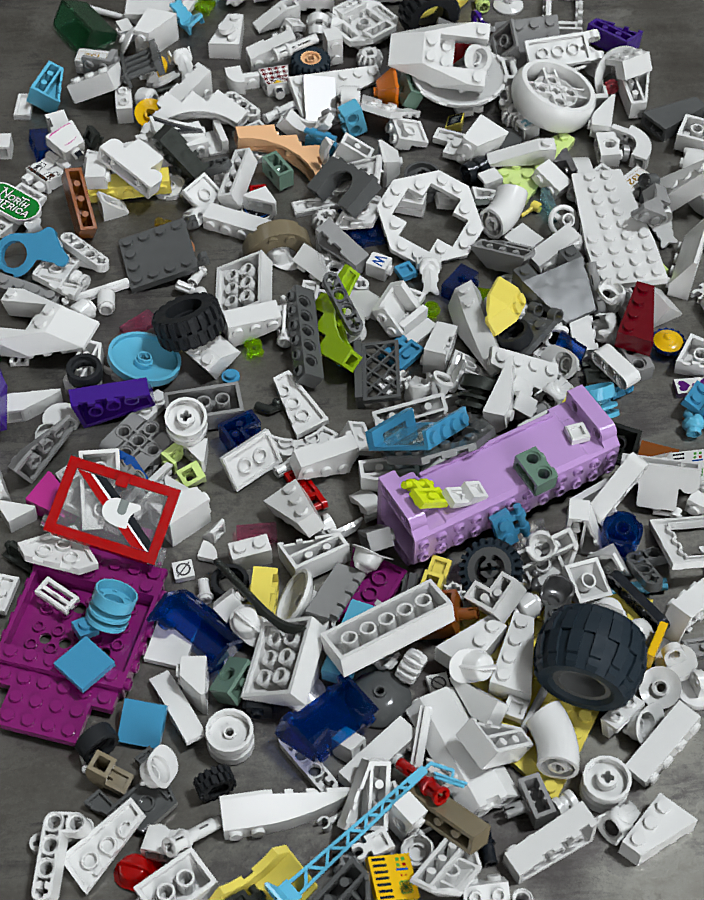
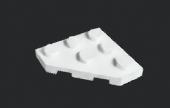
M76 525L69 527L78 530ZM51 533L17 542L18 550L26 562L77 575L99 569L98 561L88 546L51 535Z

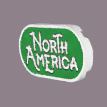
M0 182L1 216L21 225H24V222H31L41 217L42 207L39 200L8 183Z

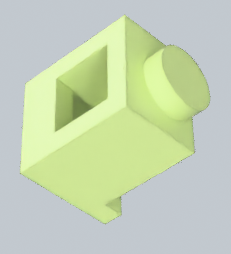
M197 460L176 471L178 478L175 480L188 488L207 482L206 475ZM189 476H192L194 478L191 481H187V478Z

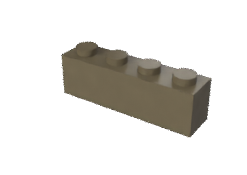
M417 785L410 790L428 810L424 817L426 820L425 824L460 849L471 855L488 843L491 825L449 797L446 803L437 806L432 802V798L424 796L420 792V788Z

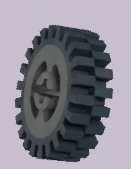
M480 539V542L472 543L473 546L471 548L467 547L465 550L467 553L461 556L463 560L462 563L459 562L461 571H458L461 577V584L464 585L466 591H468L475 580L489 588L492 586L501 573L498 570L502 569L495 562L497 558H500L504 563V573L516 578L519 582H523L522 574H524V569L522 565L524 564L520 559V554L510 544L501 539ZM480 565L485 570L481 571V574L487 578L486 583H483L479 578L478 571ZM491 566L497 569L493 570L491 574L486 571L491 570Z

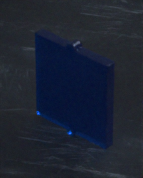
M561 331L556 345L574 353L578 357L580 367L587 347L578 342L576 338H572Z

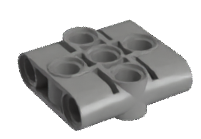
M132 412L101 441L99 450L119 448V450L134 456L149 477L161 466L160 453L174 442L169 438L167 432L160 429L157 422L147 421Z

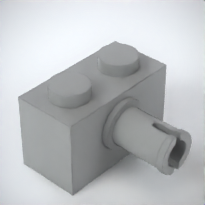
M539 772L519 778L517 789L521 795V800L503 805L504 814H507L506 818L510 819L526 813L534 830L556 819V808Z

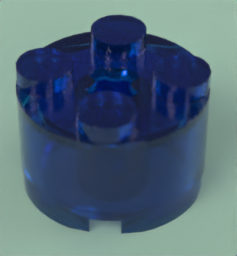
M617 511L613 515L607 516L603 522L600 536L602 548L614 543L621 558H626L628 553L637 551L643 534L642 523H639L635 515L626 511Z

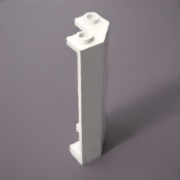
M445 686L412 701L411 706L405 711L415 729L419 707L424 705L432 708L426 750L435 763H442L447 767L455 769L458 779L468 782L464 788L454 785L448 788L454 801L479 818H482L492 808H503V805L513 803L521 796L504 765L481 770L456 737V733L472 716H470L454 687Z

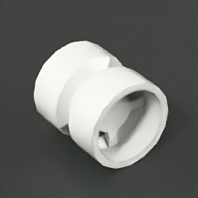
M322 12L309 14L308 36L316 33L319 41H323V29H327L329 23V16Z

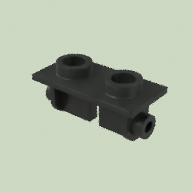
M7 540L4 545L6 551L2 556L31 574L33 563L26 562L23 559L16 541Z

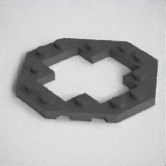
M467 412L469 425L461 430L465 438L459 442L444 440L432 450L378 452H381L382 457L387 459L389 465H424L431 463L433 459L441 456V459L457 456V451H475L496 436L495 428L480 414ZM447 413L444 416L433 418L430 420H421L419 422H437L451 413ZM396 427V428H394V429H393V432L396 431V430H398V429L401 428V427ZM422 431L418 432L414 436H423ZM402 442L399 445H408V443Z

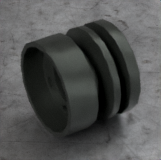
M464 373L460 387L467 390V392H459L457 394L463 400H456L455 406L459 408L466 406L467 412L483 415V409L497 380L477 374Z

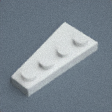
M289 370L273 377V383L279 398L282 400V405L297 440L319 429L322 425L329 424V418L302 385L295 383V377Z

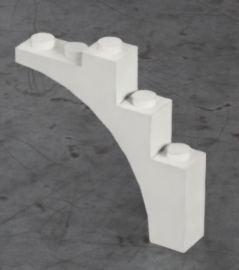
M218 89L209 96L208 101L194 91L185 95L182 102L166 92L159 97L156 103L159 110L155 111L152 115L176 121L194 118L219 119V121L227 123L234 128L235 126H244L250 119L247 110ZM150 121L142 126L141 134L151 132Z

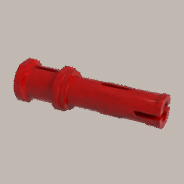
M400 758L395 764V768L407 778L418 769L404 758ZM425 775L416 784L420 788V792L424 796L432 798V802L437 806L446 803L450 796V790L446 786L439 785L434 777H427Z

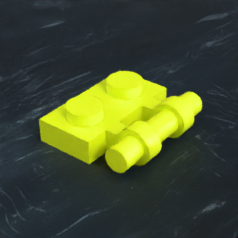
M421 478L418 481L416 479H407L401 483V488L410 491L409 495L419 509L447 508L449 505L442 495V489L434 487L432 480L427 478Z

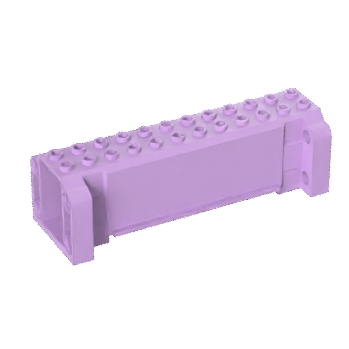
M581 384L568 390L566 401L548 409L546 415L489 440L475 451H465L419 472L418 476L412 471L399 477L395 470L378 477L377 524L387 525L390 529H393L395 534L393 547L407 566L424 562L433 554H441L454 545H460L466 539L477 537L481 532L492 529L488 517L504 508L511 512L514 510L513 505L520 503L527 513L535 506L543 505L554 497H560L571 489H577L588 481H594L604 473L612 472L615 469L620 448L616 426ZM583 422L591 436L590 441L571 445L564 432V427ZM535 446L540 452L544 453L547 462L556 469L558 474L556 486L536 497L513 468L515 456ZM421 478H427L434 482V487H440L443 491L446 487H460L464 481H479L489 497L481 502L460 508L451 509L448 505L447 508L419 509L410 497V491L402 489L401 483L407 479H416L418 481Z

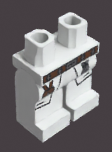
M48 151L45 153L44 159L26 167V174L21 177L22 183L28 186L33 184L32 188L40 193L50 194L52 190L63 185L61 177L64 169L72 168V165L62 158L60 159L52 151Z

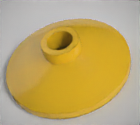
M147 98L141 100L136 105L134 115L136 121L141 126L150 121L149 114L153 115L155 111L159 110L156 104L158 100Z

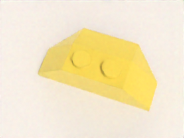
M500 276L496 278L487 294L486 302L487 316H485V323L494 337L518 320L526 304V298L518 287Z

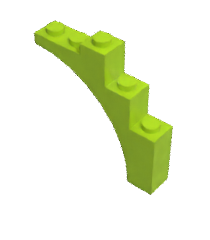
M345 264L338 276L350 296L360 274L351 266ZM321 292L315 301L316 310L322 314L318 321V331L325 336L320 343L321 354L353 373L363 357L356 353L349 344L345 328L327 293ZM341 293L334 294L337 300L344 298ZM343 308L342 313L345 314L346 308Z

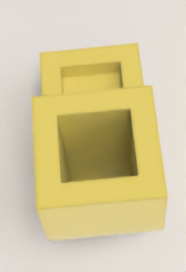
M433 554L428 570L425 569L421 583L431 578L440 590H443L452 560Z

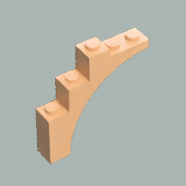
M274 124L235 126L234 141L237 149L250 147L251 151L267 154L277 151L284 160L305 174L309 181L322 168V161L319 155L320 145L302 146L297 135L279 136V132L276 131Z

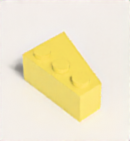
M253 566L249 590L274 614L279 595L278 568Z

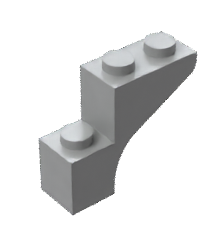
M653 183L642 191L644 203L641 207L631 212L632 218L652 226L659 224L666 217L664 209L671 204L666 188Z

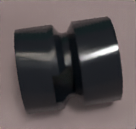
M479 156L472 161L461 164L460 174L464 182L470 185L479 180L478 173L491 169L484 156Z

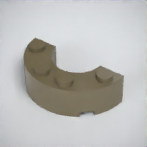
M287 219L272 220L257 226V230L252 234L249 233L242 245L244 257L260 250L267 254L269 251L279 247H289L297 254L304 243L313 248L306 228L301 227L298 222Z

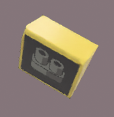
M465 113L449 116L445 129L461 132Z

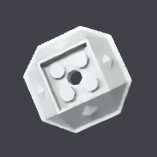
M347 0L333 7L331 28H339L343 42L349 47L354 46L358 50L363 49V47H373L388 39L397 30L398 16L378 1Z

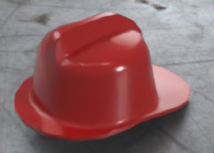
M130 854L116 865L114 879L120 887L134 891V886L159 870L163 865L157 861L146 859L140 854Z

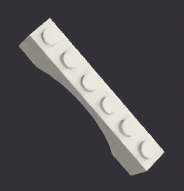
M305 243L293 258V261L297 263L296 267L304 273L305 271L309 272V277L314 281L319 280L322 282L324 275L329 272L324 256ZM352 290L349 297L353 305L362 308L366 320L371 318L376 321L371 310L380 297L369 290Z

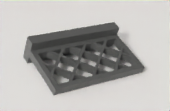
M361 339L355 340L354 351L363 357L354 370L357 408H365V404L401 400L398 339L362 343ZM395 346L392 352L388 353L385 351L387 347ZM366 349H376L377 351L370 355L366 352ZM380 353L386 356L382 361L376 359ZM390 359L393 360L395 363L391 367L385 365ZM372 361L377 364L373 369L367 367ZM381 367L387 370L383 375L376 373ZM393 374L396 377L391 382L385 379L388 375ZM372 375L378 378L373 384L367 381ZM380 382L387 384L382 390L376 387ZM393 388L397 391V394L388 395L386 392ZM372 390L378 393L375 397H368Z

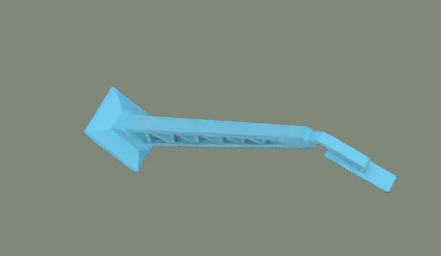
M432 761L425 767L421 765L289 881L286 879L279 886L266 882L264 883V889L274 900H301V895L392 808L395 802L410 791L428 773L427 769L430 766L452 773L450 777L434 771L433 775L436 780L460 788L467 786L468 782L453 778L455 773L453 768ZM384 803H390V804L384 809ZM380 807V814L373 813ZM368 817L375 818V819L367 826V824H368ZM364 821V829H355ZM350 833H357L358 835L350 842ZM346 837V847L336 846ZM330 850L341 851L329 862ZM326 854L325 867L313 866ZM308 870L320 871L308 883ZM304 873V887L298 892L292 883Z

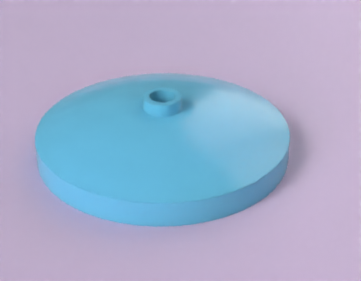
M135 331L123 333L111 341L107 352V362L112 371L123 380L146 377L151 387L168 384L177 377L181 367V356L179 352H169L163 349L155 334Z

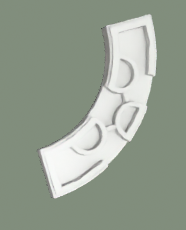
M322 425L314 433L305 436L304 439L293 440L292 438H281L272 434L271 436L280 456L289 458L293 450L315 442L318 445L327 442L328 438L332 436L336 439L339 437V433Z

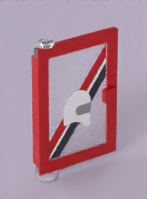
M71 455L49 515L44 514L41 526L44 527V532L51 533V535L145 565L148 564L161 568L167 553V548L162 547L181 490Z

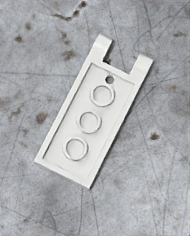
M598 29L526 40L523 43L527 62L536 59H549L568 66L588 63L598 64L605 55L604 51L592 53L590 51L588 42L592 43L600 39Z

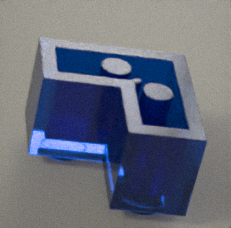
M250 409L218 424L219 439L229 452L261 431V421L253 410Z

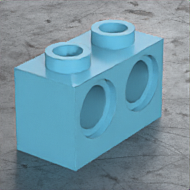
M356 99L338 106L339 114L337 116L341 124H343L341 129L344 134L347 132L353 137H357L368 131L362 108Z

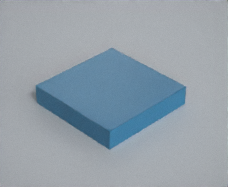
M85 636L56 660L54 667L84 693L115 667V662Z
M125 698L118 731V742L143 747L150 745L154 749L161 745L168 705Z

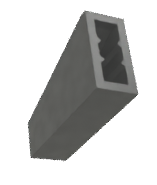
M692 97L646 110L642 113L640 125L664 142L678 133L686 114L704 118V102L697 97Z

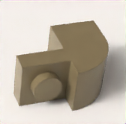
M97 749L86 768V777L103 790L105 787L123 797L135 775L117 767L116 758Z

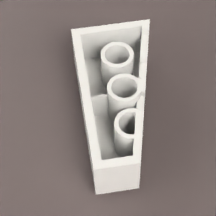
M518 612L513 613L496 662L497 669L493 671L490 679L488 694L507 700L509 695L529 701L530 704L534 617Z

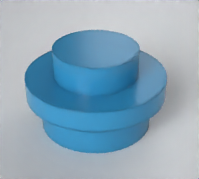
M227 369L222 373L221 378L224 383L236 382L240 380V374L235 369Z

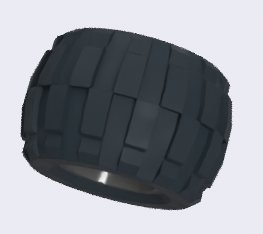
M575 603L558 607L557 611H554L552 616L547 618L538 634L533 657L534 675L547 692L573 706L594 711H610L622 708L634 697L643 682L647 668L645 635L629 618L603 606Z

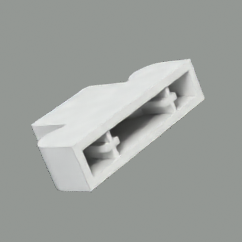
M110 139L99 147L97 159L147 199L159 191L162 181V174L159 171L162 166L163 156L144 141L137 139L127 147H124L120 140Z
M622 454L621 465L630 454ZM638 455L649 463V466L636 482L638 483L637 506L647 507L655 511H675L679 489L687 494H693L699 489L702 463Z

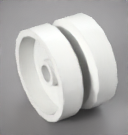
M190 397L178 398L169 404L164 415L166 432L169 438L177 445L192 446L202 441L208 429L207 412L203 404Z
M229 708L220 710L209 718L206 724L205 735L208 751L214 760L221 764L237 765L251 756L254 749L253 723L247 714L241 710Z
M598 756L591 759L585 766L579 786L580 797L584 804L591 810L601 814L611 810L613 807H621L625 804L632 784L631 772L627 765L620 759L612 756Z

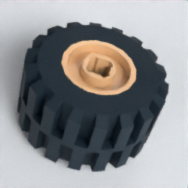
M308 46L294 52L291 56L292 76L330 71V55H328L327 51L317 46Z

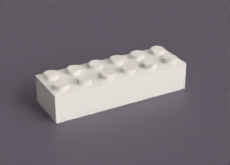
M430 578L321 633L324 652L340 673L346 677L454 622L453 603Z

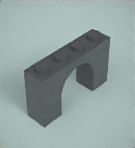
M334 156L330 157L306 186L315 197L325 202L340 184L352 181L350 188L337 204L345 214L354 219L358 217L382 188L376 176L373 174L368 175L362 168L357 169L352 163L347 164L344 159H338Z

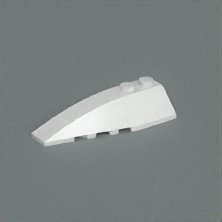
M351 787L325 788L323 792H319L315 788H306L302 793H294L293 789H284L283 793L272 794V790H259L219 796L225 840L238 841L243 837L250 836L260 838L265 834L291 829L317 820L344 807Z

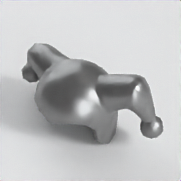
M537 569L531 572L530 592L539 596L543 607H545V604L555 606L572 604L575 586L568 578L552 574L541 585L538 580L540 572Z

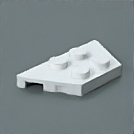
M375 195L356 219L345 214L342 210L335 224L342 230L373 228L379 217L376 207L381 197Z

